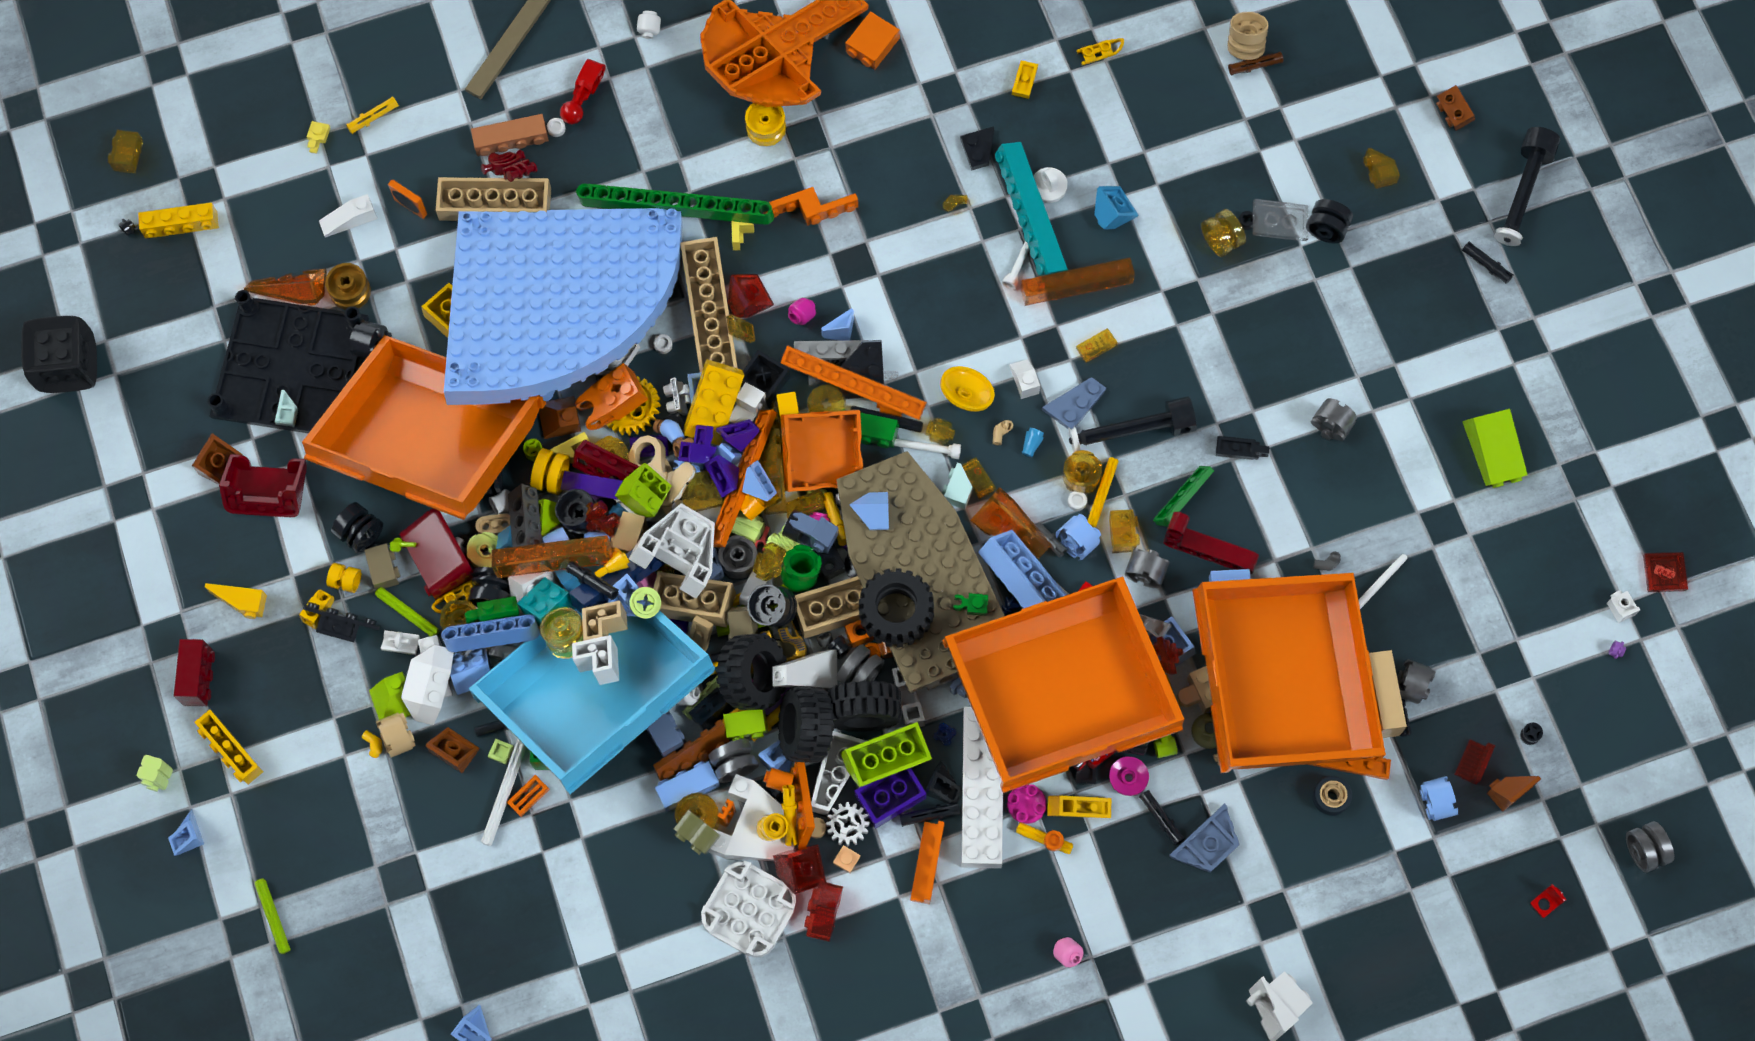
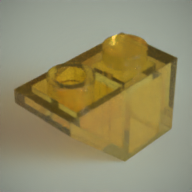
M1368 148L1363 161L1365 167H1368L1370 171L1369 178L1371 183H1374L1375 188L1397 184L1400 174L1395 160L1372 148Z

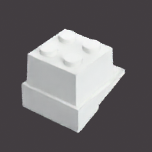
M1285 971L1270 984L1263 976L1249 989L1251 996L1246 1000L1250 1006L1256 1005L1263 1019L1261 1024L1270 1041H1276L1313 1003L1310 1000L1309 994L1301 990L1296 984V980Z

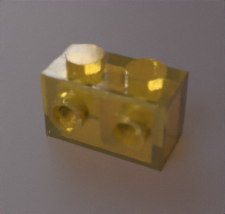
M117 130L116 136L112 139V152L108 155V163L114 171L136 173L143 144L140 134L138 132Z
M1133 509L1110 511L1109 525L1112 553L1132 552L1137 545H1140L1139 534L1135 532V527H1138L1137 516H1134Z

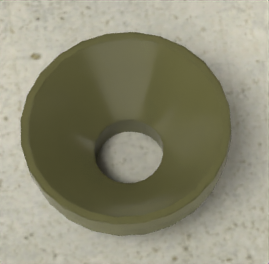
M1204 713L1193 722L1191 734L1199 746L1213 749L1217 747L1215 733L1211 734L1205 730L1207 723H1213L1212 713Z

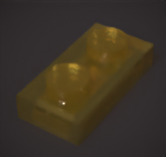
M816 490L787 502V518L795 509L806 515L823 509V493L820 490Z

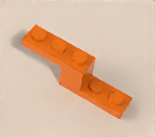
M814 187L769 202L773 209L774 218L783 212H792L799 207L807 225H815L824 219H832L841 213L852 212L858 208L856 193L821 205Z

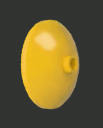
M963 366L951 367L943 373L940 380V387L945 397L960 409L982 411L987 409L994 400L995 393L992 384L984 375L974 369Z

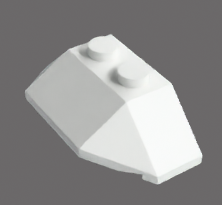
M434 644L411 659L401 699L414 721L431 725L435 724L442 707L452 668L454 652H449L446 647Z

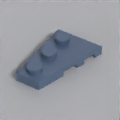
M1091 377L1043 406L1042 411L1065 428L1073 429L1105 393L1106 387Z

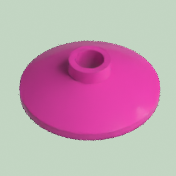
M1123 757L1112 765L1109 779L1112 787L1118 793L1125 796H1134L1146 788L1149 781V772L1141 760L1135 757ZM1126 775L1132 776V780H1131V781H1127V780L1125 779V776H1126Z

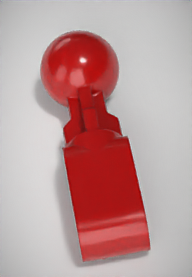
M591 59L585 61L575 82L572 101L564 103L560 108V116L565 123L576 124L582 119L583 109L581 105L585 100H588L590 94L593 95L604 76L605 64Z

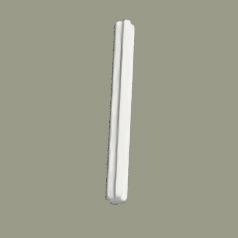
M517 739L481 840L483 844L491 846L494 841L527 748L519 739Z

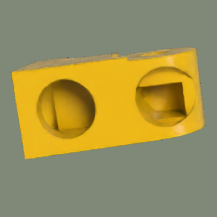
M319 589L308 602L319 604L320 609L327 610L328 607L331 608L334 596ZM302 610L299 614L301 621L316 630L321 614Z

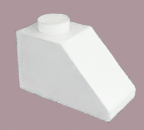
M1028 359L1010 364L1021 399L1039 394L1040 384L1035 369Z

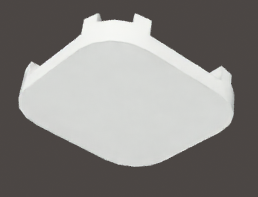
M747 861L736 862L728 865L724 870L723 876L706 905L703 906L701 911L702 923L706 931L712 936L745 955L754 958L763 957L769 954L775 947L793 916L797 906L796 895L788 883L782 882L752 865V863Z

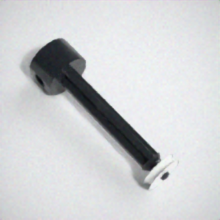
M1531 127L1525 135L1521 147V155L1528 160L1503 228L1496 229V234L1494 235V238L1504 245L1519 246L1523 237L1519 233V228L1541 165L1554 161L1560 144V136L1550 129Z
M1187 396L1166 401V412L1082 430L1078 434L1075 426L1073 429L1068 427L1069 443L1075 454L1076 451L1081 453V444L1087 446L1164 427H1170L1173 436L1195 432L1197 424L1191 399Z

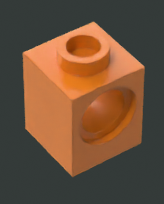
M861 620L845 625V632L852 648L874 640V637L870 638L867 632L863 636L856 634L858 629H863Z

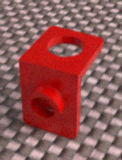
M1552 884L1531 901L1530 905L1542 918H1545L1566 901V898L1561 890ZM1540 899L1548 900L1550 904L1548 910L1540 909L1538 905Z

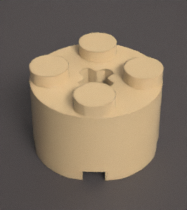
M395 713L376 721L377 728L380 729V736L390 758L412 750L416 746L411 730H406L408 726L403 713Z

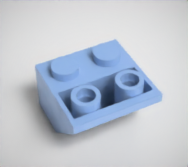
M487 648L473 649L467 657L462 656L461 652L453 654L450 676L457 695L469 692V688L492 669Z

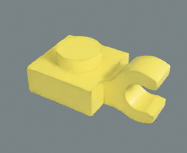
M311 122L307 134V139L309 140L307 147L310 148V153L317 154L320 143H326L330 131L329 124Z

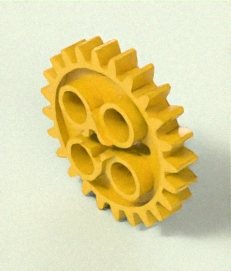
M637 376L649 400L619 421L616 419L607 424L608 428H612L615 433L619 431L621 435H624L626 431L631 436L632 431H634L638 435V429L641 428L645 431V425L651 427L650 420L656 421L653 415L660 413L656 409L661 406L658 402L660 397L657 394V390L653 388L654 386L648 383L645 378L641 381L639 376ZM642 411L641 415L635 417L638 412Z

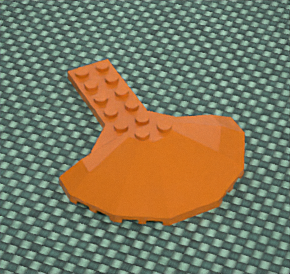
M724 0L713 6L705 28L700 34L705 70L731 96L765 107L805 105L821 95V90L810 80L813 43L867 11L869 5L864 0H815L794 14H784L782 17L774 16L773 13L758 11V13H750L745 9H740L732 0Z

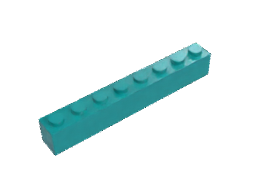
M1022 143L1001 144L995 153V158L999 163L1001 175L1006 182L1007 192L1011 196L1019 225L1023 229L1024 239L1028 243L1030 255L1036 265V272L1040 276L1041 282L1061 279L1068 269Z

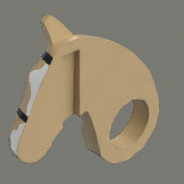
M649 435L643 436L633 443L629 452V461L641 466V451L648 445L654 446L655 456L648 465L672 485L661 505L667 515L672 511L673 503L682 497L686 487L694 478L696 469L691 463L684 462L674 471L665 472V446L657 438Z

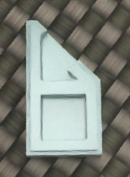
M281 390L275 424L295 427L298 408L285 390Z

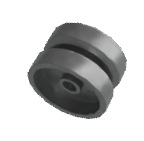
M863 644L859 645L842 665L838 672L837 680L841 683L874 681L884 665V660L878 655L870 657V650Z
M748 739L731 741L716 748L708 755L712 766L718 767L715 773L720 783L733 781L736 774L744 777L759 767L755 755L750 754L752 747Z
M1650 822L1642 826V829L1636 828L1626 833L1627 847L1634 862L1641 871L1647 873L1658 868V865L1664 866L1674 861L1675 856L1671 841L1658 822Z

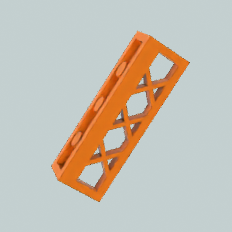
M938 821V824L924 822L910 901L930 904L944 830L943 821Z

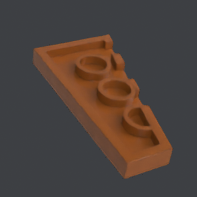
M721 719L715 722L716 726L711 730L705 729L700 733L701 736L695 741L691 742L689 740L683 744L684 746L679 752L673 751L653 766L659 780L670 779L680 771L688 770L699 762L707 761L709 759L708 755L713 750L729 743L730 741L726 736V730Z

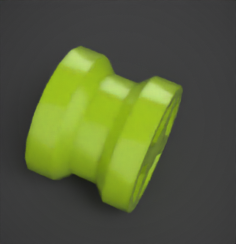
M529 439L523 445L526 458L530 461H535L539 451L543 448L537 439Z

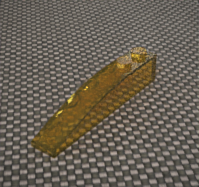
M773 400L770 410H775L777 415L762 451L760 461L777 494L770 500L764 501L766 505L764 515L787 513L777 400Z

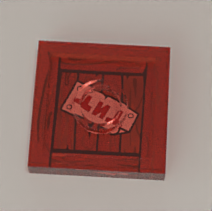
M1683 552L1645 553L1643 555L1648 592L1688 590Z

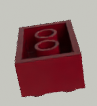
M203 639L179 640L174 697L183 706H207L208 700L211 699L209 685L213 680L211 665L215 661V652Z

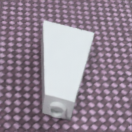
M836 649L819 651L773 666V687L791 688L793 686H808L829 690L837 685Z

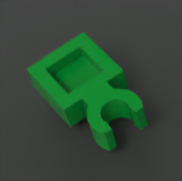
M969 593L968 598H964V596L959 594L955 595L954 600H959L962 603L961 605H954L953 610L961 611L967 609V614L987 615L988 595Z

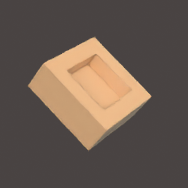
M843 845L833 864L851 874L861 855Z

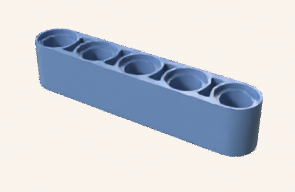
M521 615L450 626L442 631L441 637L449 652H460L532 641L539 637L540 630L534 616Z

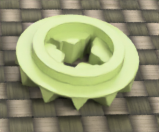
M650 587L638 588L632 593L629 600L632 612L635 616L642 619L655 616L661 607L659 594ZM645 595H647V601L653 603V605L646 606L645 611H643V605L637 603V601L644 600Z

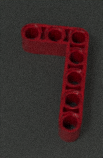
M1173 512L1163 541L1166 546L1233 570L1250 569V575L1254 573L1259 558L1256 552L1188 529L1190 517L1181 512Z

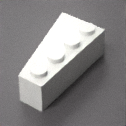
M833 731L831 748L828 751V755L821 761L811 797L813 812L828 815L850 776L840 753L845 749L864 743L866 740Z

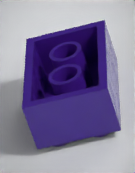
M911 768L854 790L855 797L875 829L926 799V792Z

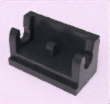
M718 687L689 712L692 720L700 726L702 731L705 729L709 731L716 725L715 722L724 717L723 714H728L734 708L730 703L726 702L723 698L724 695L720 693Z

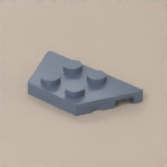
M1224 803L1179 845L1169 857L1211 873L1240 845L1227 811V805Z

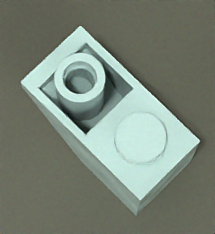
M957 462L956 467H952L948 478L951 480L949 485L945 484L942 494L952 506L965 510L972 494V485L961 463Z

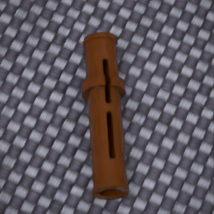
M1280 51L1253 60H1243L1229 64L1228 70L1231 76L1242 72L1250 73L1254 69L1283 63V55Z

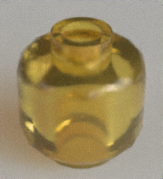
M935 418L933 421H929L926 435H928V439L931 442L945 445L949 440H953L955 430L952 429L953 426L950 421Z

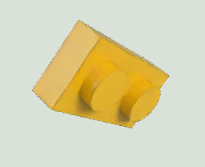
M1020 61L1012 95L1030 98L1038 64Z

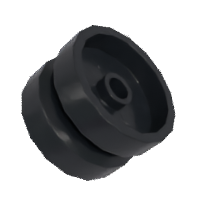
M1320 199L1316 201L1311 212L1312 215H1310L1306 224L1307 231L1315 238L1324 242H1342L1353 218L1352 211L1334 200Z

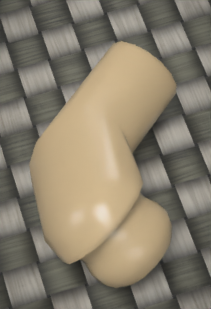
M1004 420L994 427L992 444L1002 445V436L1013 428L1012 421Z

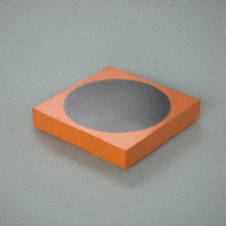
M391 180L388 183L396 202L422 219L427 216L421 197L395 180Z

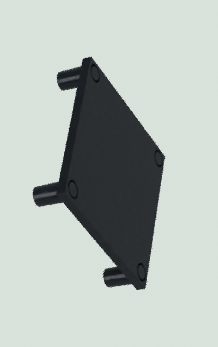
M240 290L235 295V300L239 306L217 389L207 400L211 407L209 416L212 419L309 433L356 373L359 358L353 356L350 350H353V345H350V336L355 325H360L361 320L369 321L368 315L361 314L359 309L354 306L348 307L345 311L252 298L248 291ZM281 390H285L298 408L295 427L275 424Z

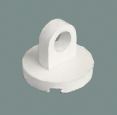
M1047 167L1040 169L1034 174L1042 201L1054 203L1064 197L1068 182L1060 170Z

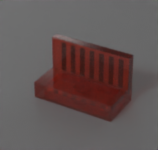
M1470 739L1454 775L1477 785L1481 781L1495 745L1488 742L1484 746Z

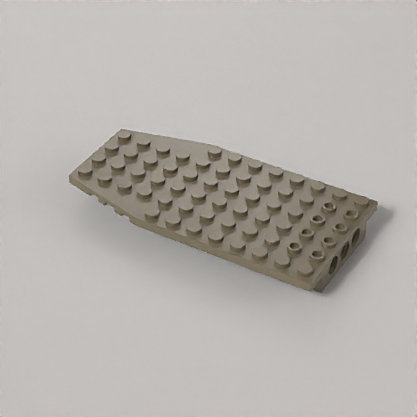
M908 451L836 479L848 555L862 587L866 588L865 583L869 579L873 580L874 575L878 572L880 575H883L884 570L890 569V572H896V568H902L904 573L910 570L913 572V576L919 575L922 577V582H927L930 592L933 594V622H931L928 632H924V637L920 640L915 639L912 645L904 643L903 647L897 648V644H892V647H889L909 693L925 687L927 690L959 678L948 647H944L942 640L945 636L1004 617V614L956 510ZM870 492H888L889 530H869L849 504ZM969 593L988 595L987 615L967 614V609L961 611L953 610L954 605H961L962 603L959 600H954L955 595L959 594L964 596V598H968ZM903 594L887 595L878 604L879 615L889 622L899 623L906 621L915 612L914 602Z

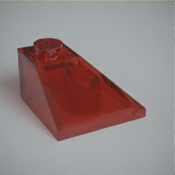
M737 274L730 277L728 305L735 318H749L774 305L758 274Z
M818 845L797 848L773 855L777 876L793 894L827 884Z

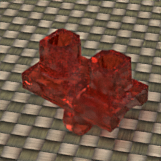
M602 500L595 504L589 502L586 505L588 508L585 519L588 522L586 529L589 532L594 530L600 532L603 530L611 537L614 534V528L620 523V517L615 512L606 516L604 513L608 511V507Z
M1163 636L1158 637L1157 642L1152 645L1157 656L1160 655L1161 657L1160 663L1164 673L1170 675L1177 674L1175 663L1180 662L1179 656L1184 654L1183 649L1177 648L1176 643L1170 644V640H1165Z

